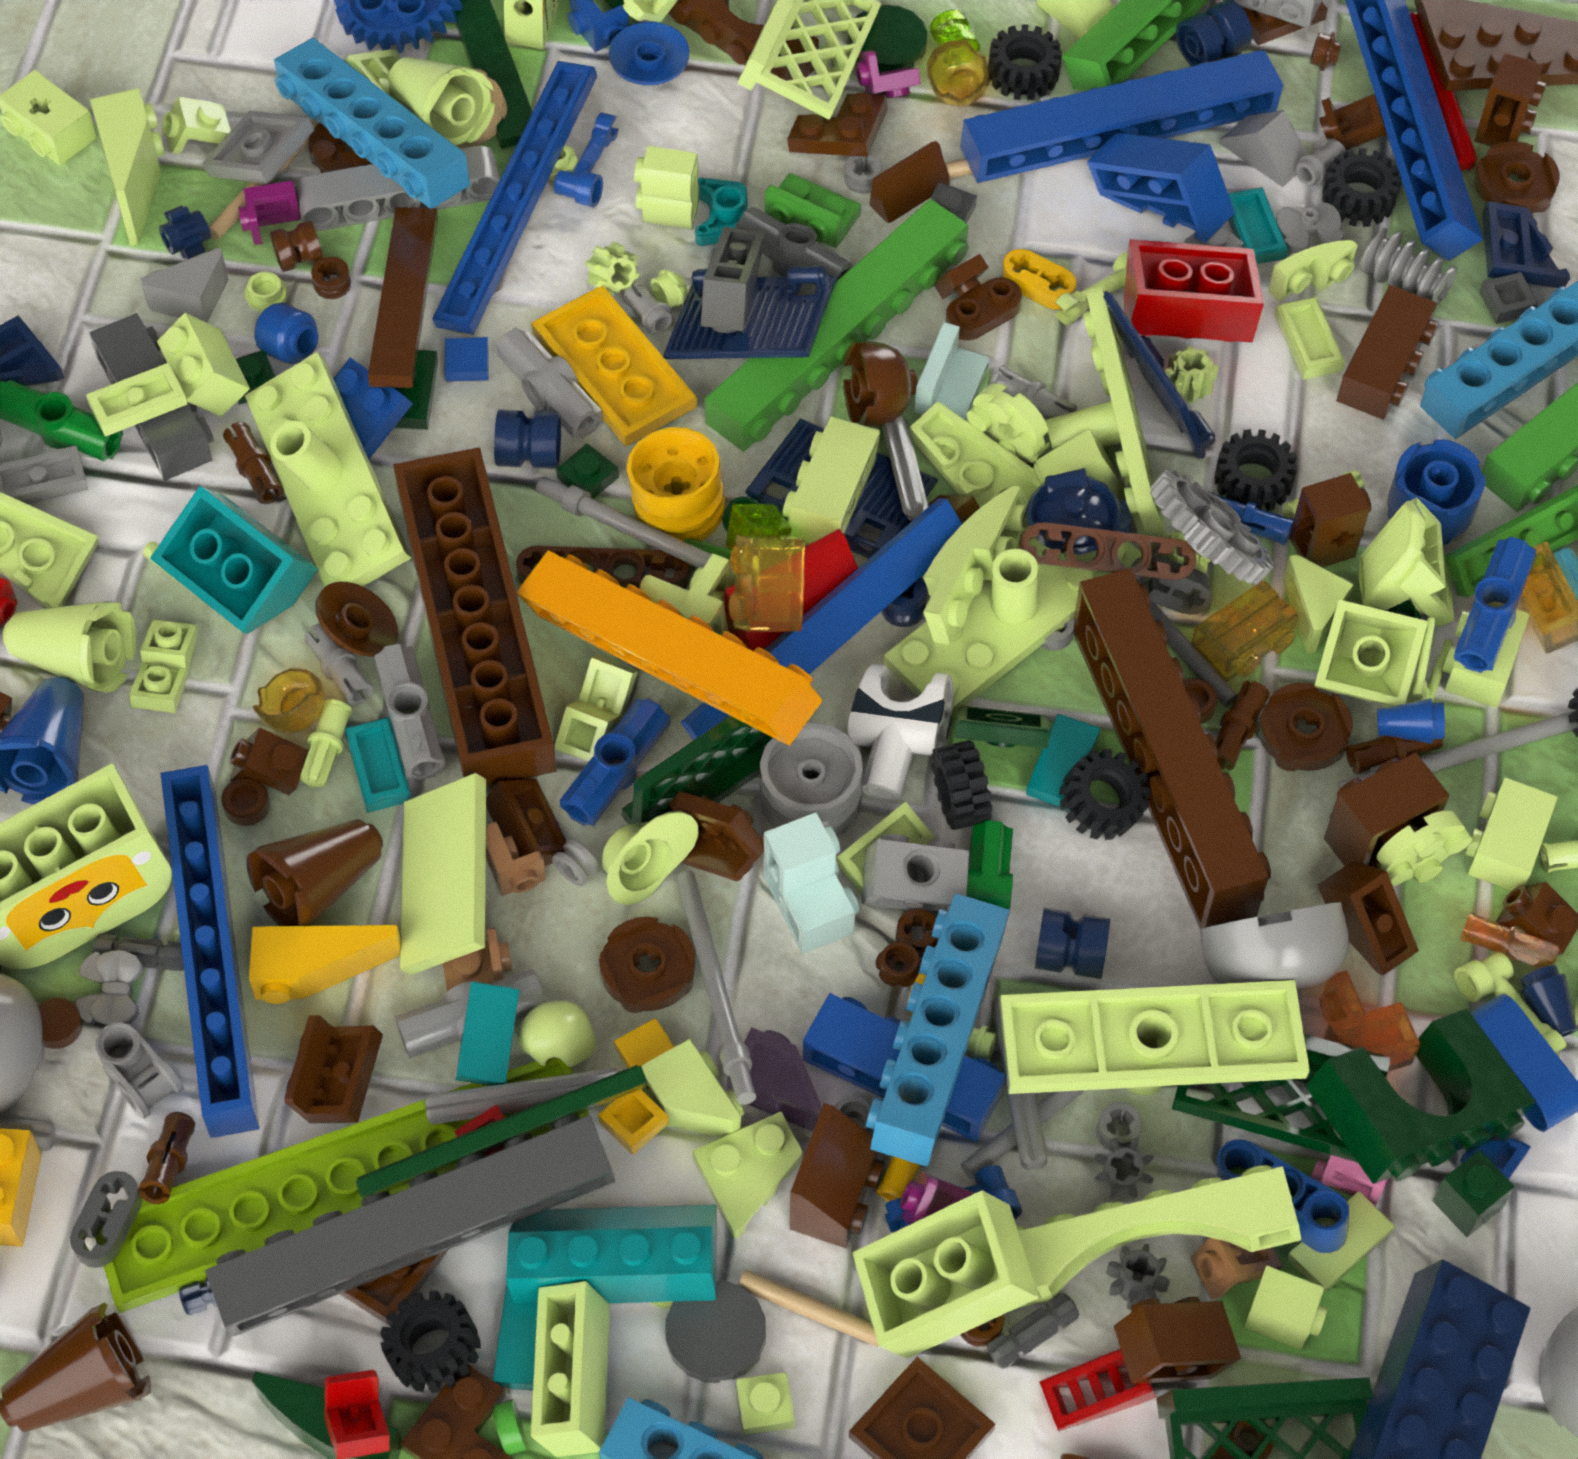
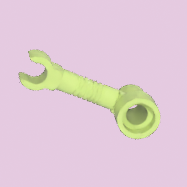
M1127 251L1115 260L1113 265L1115 272L1081 292L1065 293L1055 301L1063 309L1057 312L1055 316L1064 325L1074 323L1087 311L1089 307L1087 293L1101 289L1104 292L1107 290L1108 293H1113L1122 287L1125 289Z
M1496 952L1482 961L1472 960L1455 970V983L1461 994L1470 1002H1478L1489 995L1497 997L1501 994H1507L1560 1058L1558 1052L1567 1047L1565 1040L1556 1030L1551 1029L1548 1024L1542 1023L1509 983L1507 979L1513 976L1514 970L1505 954Z

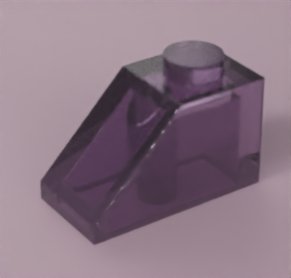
M751 1027L744 1044L748 1047L752 1061V1068L749 1072L756 1093V1099L747 1105L771 1115L782 1111L786 1121L813 1132L821 1111V1103L797 1046L779 1032L772 1030L762 1032ZM727 1075V1090L731 1089L734 1092L731 1078Z

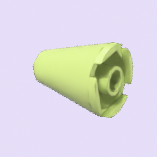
M404 57L398 60L390 70L388 77L389 87L403 106L456 147L466 141L470 144L473 143L488 128L494 114L495 103L491 102L490 89L493 90L492 83L483 73L470 67L414 57Z
M105 601L17 612L4 626L3 642L9 654L13 657L60 677L68 678L74 683L93 691L108 693L116 691L128 676V673L121 672L126 659L134 660L136 629L131 613L122 611L120 608L123 606L122 604Z

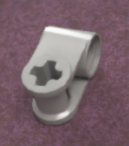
M123 1022L112 1023L99 1032L96 1039V1051L106 1074L117 1085L127 1102L141 1118L145 1119L150 1115L149 1109L172 1091L179 1093L184 1089L181 1080L163 1057L155 1053L130 1024ZM121 1046L132 1047L128 1055L122 1058L110 1057L111 1053Z

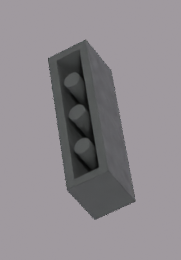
M137 313L89 332L96 357L111 385L167 363L166 359L162 358L159 353L161 349L157 343L159 337L153 326L145 328ZM189 402L185 406L134 425L164 481L212 461L208 443L214 441L212 432L204 417L196 419L193 411L197 410L196 405Z

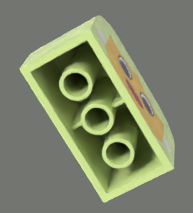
M113 763L0 823L1 965L12 969H29L50 963L95 939L97 935L104 934L148 910L167 892L172 881L171 867L133 794Z

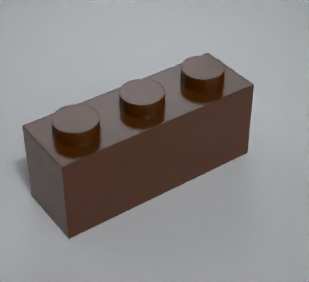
M1389 285L1342 377L1336 401L1382 420L1385 419L1391 405L1399 407L1409 384L1404 379L1407 374L1415 376L1424 352L1419 351L1422 343L1428 346L1431 344L1438 328L1439 322L1432 320L1437 302Z

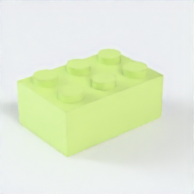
M983 1190L852 1252L878 1346L907 1359L1039 1298L1010 1205Z

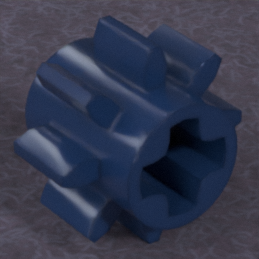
M181 205L164 212L168 222L159 226V232L166 249L171 255L180 252L182 258H187L188 260L206 252L202 242L211 239V233L204 216L199 210L190 213L187 206L183 207Z

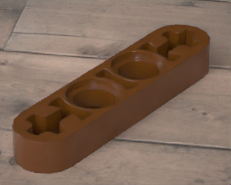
M1046 522L1035 523L1026 527L1019 538V549L1029 552L1034 556L1037 564L1105 573L1129 569V567L1120 563L1118 549L1126 541L1134 542L1141 550L1139 563L1131 568L1137 577L1180 580L1189 576L1196 564V554L1193 548L1187 542L1173 538ZM1041 530L1044 531L1046 540L1062 541L1061 532H1066L1068 535L1063 545L1065 560L1058 559L1061 552L1059 549L1043 550L1042 556H1038L1036 547L1029 545L1030 538L1037 537ZM1081 536L1091 537L1097 545L1096 556L1089 562L1080 561L1073 552L1074 542ZM1150 543L1156 544L1153 551L1154 554H1170L1173 551V547L1177 548V555L1184 557V565L1176 566L1173 573L1170 572V564L1152 562L1153 571H1148L1147 567L1152 557Z
M531 546L524 549L516 560L518 580L521 585L530 575L534 564H538L548 550L563 558L571 554L583 563L592 566L593 573H596L598 569L607 572L624 588L628 584H632L640 589V583L645 576V567H651V576L683 589L688 587L690 581L689 563L661 550ZM625 564L632 565L638 570L633 577L628 579L619 578L613 573L618 566ZM666 569H675L673 578L665 577Z

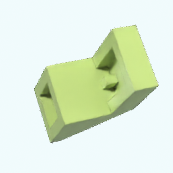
M599 655L591 657L579 700L566 706L554 749L589 762L594 756V746L597 740L603 735L611 733L625 715L638 670Z

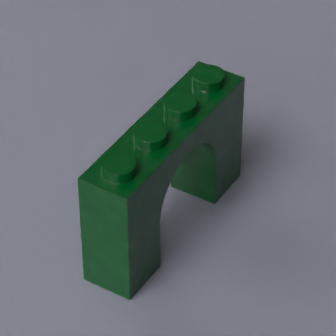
M1467 1008L1433 1020L1410 1047L1442 1092L1448 1108L1447 1116L1423 1112L1406 1102L1393 1089L1364 1047L1327 1059L1305 1086L1373 1184L1394 1177L1396 1181H1401L1415 1173L1425 1163H1429L1431 1167H1436L1447 1161L1460 1149H1464L1466 1153L1473 1152L1488 1142L1491 1137L1498 1135L1500 1139H1505L1524 1126L1525 1121L1522 1117L1536 1102Z

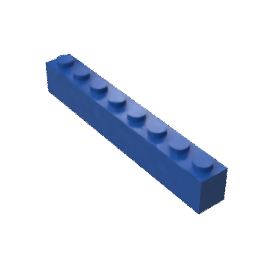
M1345 0L1421 243L1450 261L1482 241L1483 237L1406 1Z
M1265 50L1247 54L1243 53L1222 60L1204 62L1192 67L1166 71L1136 80L1131 79L1119 84L1092 88L1072 95L1054 97L1042 102L1016 106L1011 109L964 119L960 149L968 162L976 182L981 183L1093 156L1115 133L1166 139L1241 121L1246 116L1277 111L1284 84Z
M208 765L162 772L160 775L202 1117L210 1138L259 1130L258 1110L216 791Z

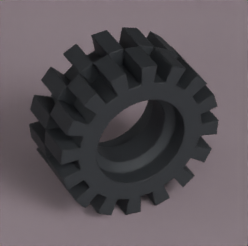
M1022 24L1021 31H1017L1014 25L1008 27V34L1002 30L998 33L997 39L993 38L989 50L988 78L992 80V86L995 90L1002 87V95L1007 97L1010 92H1013V99L1020 100L1021 95H1027V101L1034 100L1035 93H1038L1042 98L1047 95V89L1052 91L1055 88L1060 75L1062 50H1060L1058 39L1053 41L1052 33L1048 31L1042 35L1041 27L1035 26L1034 31H1029V24ZM1015 59H1030L1038 64L1034 66H1020L1012 61Z
M1359 148L1358 155L1354 154L1353 149L1346 150L1344 157L1338 154L1334 158V163L1330 162L1322 191V201L1332 204L1340 214L1341 222H1343L1345 217L1349 218L1350 226L1356 227L1357 220L1362 221L1363 227L1371 226L1372 219L1376 224L1383 222L1384 216L1388 218L1392 214L1393 208H1395L1401 185L1397 165L1391 167L1392 160L1389 157L1380 160L1381 153L1375 150L1372 156L1366 155L1367 149ZM1364 183L1375 191L1370 193L1358 192L1347 184Z
M1251 429L1244 430L1242 439L1238 433H1235L1230 437V442H1224L1221 452H1219L1214 476L1215 484H1218L1217 491L1220 496L1227 493L1226 498L1244 504L1252 501L1257 503V508L1261 509L1262 505H1265L1267 511H1272L1275 509L1276 502L1281 506L1286 501V497L1291 493L1297 471V464H1295L1296 454L1295 452L1289 453L1291 445L1287 441L1279 445L1280 436L1273 433L1270 439L1265 437L1266 430L1262 429L1258 430L1257 436L1252 435ZM1248 463L1259 464L1269 469L1272 476L1264 479L1252 478L1245 475L1239 467Z
M967 740L934 748L932 750L933 754H931L933 762L931 764L932 771L935 775L933 779L938 790V800L942 804L943 815H946L947 824L950 825L952 830H957L991 820L992 805L989 800L992 799L991 792L987 787L989 782L984 774L985 767L983 761H980V753L977 748L975 749L973 741Z
M1104 749L1100 754H1098L1097 750L1091 751L1086 757L1083 756L1062 780L1064 783L1060 787L1059 795H1064L1065 797L1059 802L1061 810L1070 808L1071 811L1065 818L1069 824L1077 819L1080 825L1076 830L1081 834L1089 828L1091 829L1090 838L1096 840L1103 833L1105 840H1111L1117 834L1120 837L1148 809L1150 801L1146 799L1151 795L1150 787H1142L1148 778L1145 772L1139 775L1134 772L1140 766L1135 760L1129 765L1124 763L1127 754L1119 752L1112 758V749ZM1100 780L1109 784L1118 794L1119 806L1115 809H1109L1100 805L1091 794V782Z
M429 1291V1299L425 1300L422 1293L419 1292L412 1295L414 1304L408 1306L405 1300L397 1304L401 1312L399 1315L390 1311L386 1317L390 1327H382L380 1335L384 1342H380V1345L395 1376L399 1378L404 1386L408 1388L411 1384L414 1391L423 1393L427 1384L431 1393L440 1392V1382L445 1381L447 1386L451 1388L456 1384L454 1375L459 1373L465 1378L471 1372L466 1362L476 1364L479 1355L475 1349L481 1348V1340L477 1335L479 1332L465 1305L460 1300L457 1302L454 1295L446 1292L442 1299L439 1291ZM437 1329L448 1331L447 1339L436 1350L425 1354L413 1352L415 1343L424 1334Z

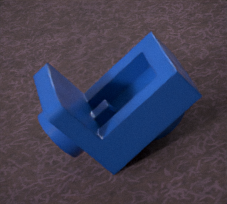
M570 0V12L567 14L569 25L576 35H582L594 52L610 46L613 38L621 30L629 26L628 13L624 10L623 5L603 13L593 0Z

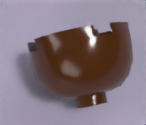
M870 341L852 342L848 347L844 366H852L851 379L843 380L845 404L851 422L859 423V425L869 428H878L902 416L908 408L911 395L916 394L918 383L915 370L909 369L906 359L898 349L887 344Z

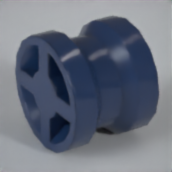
M922 577L902 593L910 595V598L898 596L882 610V615L890 624L898 627H910L917 624L923 618V611L926 607L927 587Z

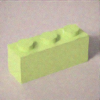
M830 416L823 433L816 431L809 452V456L812 457L811 461H803L797 475L796 486H799L797 492L790 490L785 500L782 515L789 518L788 537L814 543L838 529L845 534L875 464L880 430Z
M586 1281L538 1289L531 1437L556 1457L599 1452L605 1441L610 1304Z

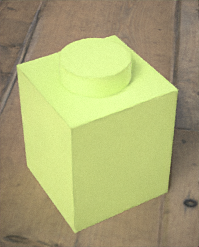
M1266 1265L1244 1328L1302 1350L1308 1335L1311 1334L1318 1337L1323 1326L1328 1308L1319 1305L1325 1287Z

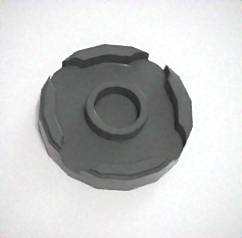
M725 1280L716 1281V1300L679 1301L672 1303L666 1317V1344L673 1362L686 1375L705 1383H719V1380L736 1379L745 1375L760 1359L766 1344V1318L758 1300L744 1287Z

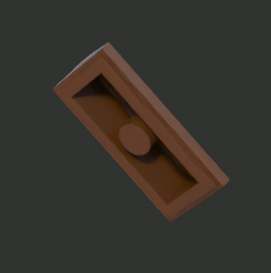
M936 140L930 142L873 178L870 206L887 223L895 221L931 198L938 183L949 186V175L940 144Z
M537 779L498 781L486 798V808L493 822H497L503 838L512 836L519 857L539 851L544 860V867L552 864V857L557 852L564 853L563 845L567 841Z

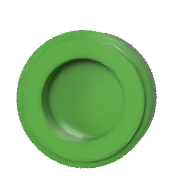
M511 1399L496 1404L495 1408H493V1414L505 1453L513 1455L528 1450L525 1431L515 1401Z

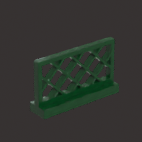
M732 716L727 717L634 780L633 801L622 808V817L628 824L650 822L657 816L673 812L668 804L680 791L698 797L706 795L719 803L760 775V761L765 746L773 737Z
M1304 1034L1309 1064V1073L1306 1079L1241 1082L1244 1087L1231 1092H1227L1220 1083L1205 1084L1215 1096V1098L1208 1101L1186 1095L1187 1089L1200 1084L1178 1085L1172 1110L1357 1162L1343 1140L1333 1131L1335 1129L1329 1120H1324L1313 1105L1317 1103L1311 1094L1304 1095L1293 1082L1296 1080L1308 1084L1327 1059L1357 1048ZM1368 1052L1386 1078L1391 1058ZM1281 1086L1292 1101L1275 1106L1265 1091ZM1253 1097L1264 1112L1256 1115L1246 1113L1236 1103ZM1301 1111L1312 1126L1305 1129L1292 1126L1285 1116Z
M1370 1377L1172 1389L1156 1398L1159 1419H1165L1170 1459H1198L1183 1444L1181 1426L1198 1425L1214 1439L1200 1459H1210L1220 1445L1236 1459H1257L1269 1442L1289 1459H1305L1318 1439L1334 1451L1340 1459H1349L1367 1410L1366 1401L1372 1399L1373 1396ZM1338 1415H1353L1356 1437L1347 1449L1326 1431L1331 1421ZM1324 1416L1319 1424L1311 1418ZM1296 1418L1312 1432L1299 1452L1294 1450L1276 1434L1286 1419ZM1262 1420H1275L1270 1428L1262 1422ZM1237 1422L1249 1423L1263 1436L1249 1456L1227 1438V1435ZM1217 1423H1226L1221 1431H1219L1214 1425H1212Z

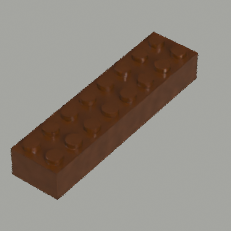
M480 447L393 464L398 497L463 778L477 773L486 779V787L496 785L498 781L520 780L557 772L554 743Z
M1131 568L1080 581L1074 614L1073 635L1122 749L1127 754L1128 763L1130 764L1135 760L1140 766L1134 772L1137 775L1145 772L1148 778L1142 787H1150L1151 795L1146 799L1150 801L1148 806L1149 812L1200 930L1215 925L1257 917L1261 902L1264 901L1267 882L1271 878L1269 861L1264 852H1258L1252 840L1253 828L1250 818L1246 812H1240L1234 800L1235 787L1229 773H1222L1217 762L1218 750L1215 740L1210 733L1205 734L1201 726V713L1198 702L1193 695L1188 696L1184 688V675L1181 664L1176 657L1171 658L1168 652L1166 632L1160 620L1155 621L1152 616L1150 597L1146 586L1143 583L1138 584Z

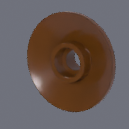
M334 582L325 586L318 594L315 602L318 621L328 636L344 649L361 656L374 657L385 646L396 643L398 626L395 617L389 607L370 590L351 582Z

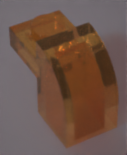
M1347 970L1338 972L1325 984L1322 995L1319 997L1322 1015L1326 1022L1329 1023L1323 1039L1344 1044L1353 1049L1364 1047L1368 1054L1390 1057L1388 1071L1412 1065L1420 1047V1042L1402 1002L1365 1012Z

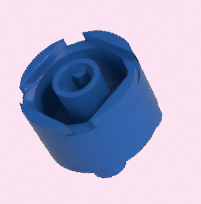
M1438 439L1434 440L1433 444L1420 446L1421 442L1414 444L1401 455L1388 494L1387 514L1390 520L1406 501H1411L1417 497L1441 523L1442 544L1444 546L1449 544L1453 538L1464 533L1471 525L1486 481L1485 475H1482L1478 467L1479 460L1473 452L1456 442Z

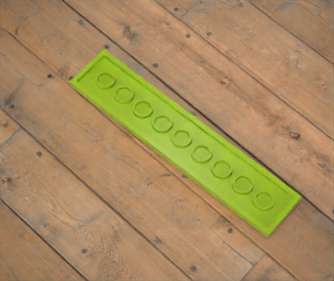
M552 1057L547 1060L545 1066L534 1061L508 1070L506 1084L574 1073L572 1068L567 1066L560 1058ZM470 1083L468 1085L450 1090L448 1092L486 1087L489 1085ZM425 1100L172 1187L169 1200L163 1204H151L142 1199L140 1210L119 1253L112 1262L103 1266L118 1313L178 1293L179 1288L196 1281L199 1282V1285L206 1283L207 1275L205 1270L216 1266V1260L226 1253L244 1249L246 1253L266 1246L264 1241L276 1233L293 1230L294 1234L313 1227V1220L323 1214L338 1210L345 1214L362 1207L361 1201L363 1198H361L355 1183L357 1177L456 1138L457 1136L454 1131L472 1119L431 1124L427 1119ZM586 1111L578 1115L581 1119L586 1116H589L590 1114L589 1111ZM518 1112L506 1113L503 1115L506 1118ZM549 1126L531 1134L534 1138L552 1131ZM454 1164L437 1171V1174L440 1176L457 1169V1166ZM407 1183L389 1192L390 1195H393L410 1187ZM102 1225L95 1238L97 1245L104 1246L106 1244L102 1235L104 1225Z

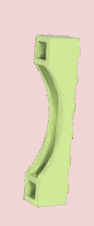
M1267 1165L1256 1166L1243 1172L1241 1177L1222 1181L1221 1178H1207L1196 1182L1192 1189L1175 1193L1171 1190H1158L1147 1194L1143 1201L1126 1205L1122 1202H1109L1096 1207L1093 1213L1077 1217L1072 1214H1059L1047 1219L1044 1225L1028 1229L1024 1226H1017L1039 1298L1018 1308L1052 1300L1090 1262L1116 1247L1142 1238L1169 1234L1201 1235L1230 1242L1250 1252L1302 1240L1283 1166L1274 1169Z

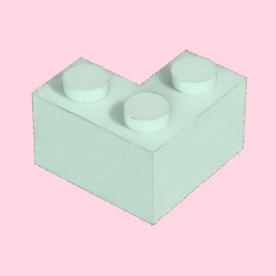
M817 812L764 832V879L802 954L854 934L855 914L859 913V906L850 887L843 889L837 877L839 875V867L836 861V854L840 853L838 838L831 826L824 828Z

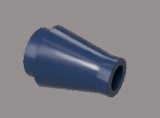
M1556 965L1542 967L1526 974L1520 979L1524 988L1520 993L1542 1023L1548 1024L1551 1029L1556 1030L1562 1037L1578 1031L1566 974H1560Z

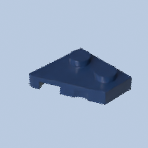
M19 315L0 325V382L12 380L21 385L28 386L56 382L64 378L59 364Z

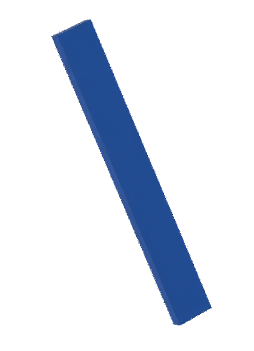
M557 61L436 309L432 320L437 328L474 335L598 77L595 67Z
M938 498L764 650L773 655L780 665L786 668L792 663L802 668L808 674L812 673L927 572L944 544L962 525L948 499ZM703 702L684 718L681 724L691 739L695 740L730 715Z

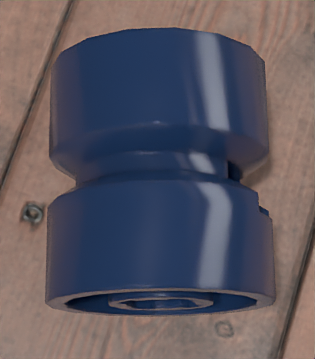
M1225 0L1208 8L1205 13H1198L1181 21L1177 25L1176 39L1181 54L1192 67L1204 62L1221 60L1223 56L1229 57L1247 48L1252 41V28L1241 6L1233 0Z
M499 409L497 411L494 434L496 466L521 467L524 461H529L533 468H558L561 452L560 412L536 411L531 418H527L521 410Z
M1044 908L1035 969L1061 973L1066 967H1071L1074 975L1102 979L1110 918L1084 914L1079 920H1074L1068 911Z

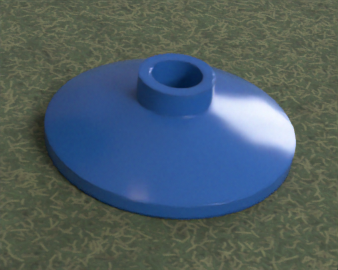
M640 22L626 27L613 38L609 48V59L615 72L623 79L640 85H658L673 80L684 71L689 61V45L685 37L677 29L667 24Z

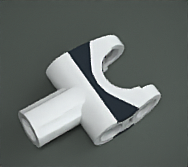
M872 664L867 668L855 694L847 728V735L855 745L871 747L861 785L862 791L866 795L882 801L893 802L901 799L913 753L931 756L934 748L946 746L954 703V686L950 674L935 673L931 684L927 683L924 691L917 698L908 702H896L891 700L888 694L890 681L888 667L886 665Z

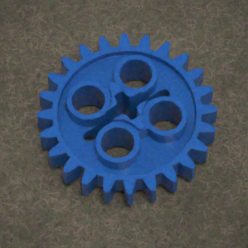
M334 0L337 8L335 11L340 24L343 25L345 34H352L356 44L365 40L367 49L370 51L378 43L382 50H389L391 45H396L399 53H403L405 44L411 43L416 50L419 49V40L423 38L433 43L432 33L437 31L445 34L447 30L444 22L455 23L457 20L454 11L462 10L460 0Z

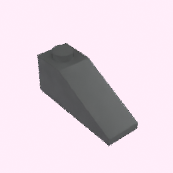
M723 228L703 279L701 326L712 327L715 331L721 333L744 331L753 300L765 241V232Z

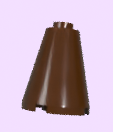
M355 819L262 845L247 856V872L254 892L261 889L264 890L270 902L264 905L263 908L278 926H311L380 860L383 840L374 825L366 824L360 819Z
M102 1303L92 1307L1 1387L0 1414L9 1427L13 1428L17 1425L23 1432H28L139 1401L151 1393L150 1376L147 1375L140 1379L136 1365L144 1361L142 1353L130 1330L117 1312L108 1316L105 1315L108 1304Z

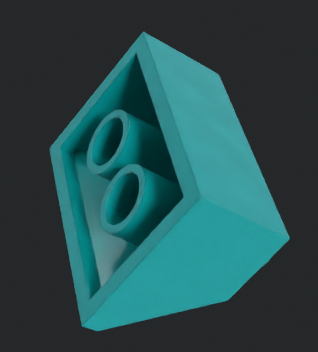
M203 486L198 487L150 557L153 562L245 634L252 632L292 607L319 569L229 498Z

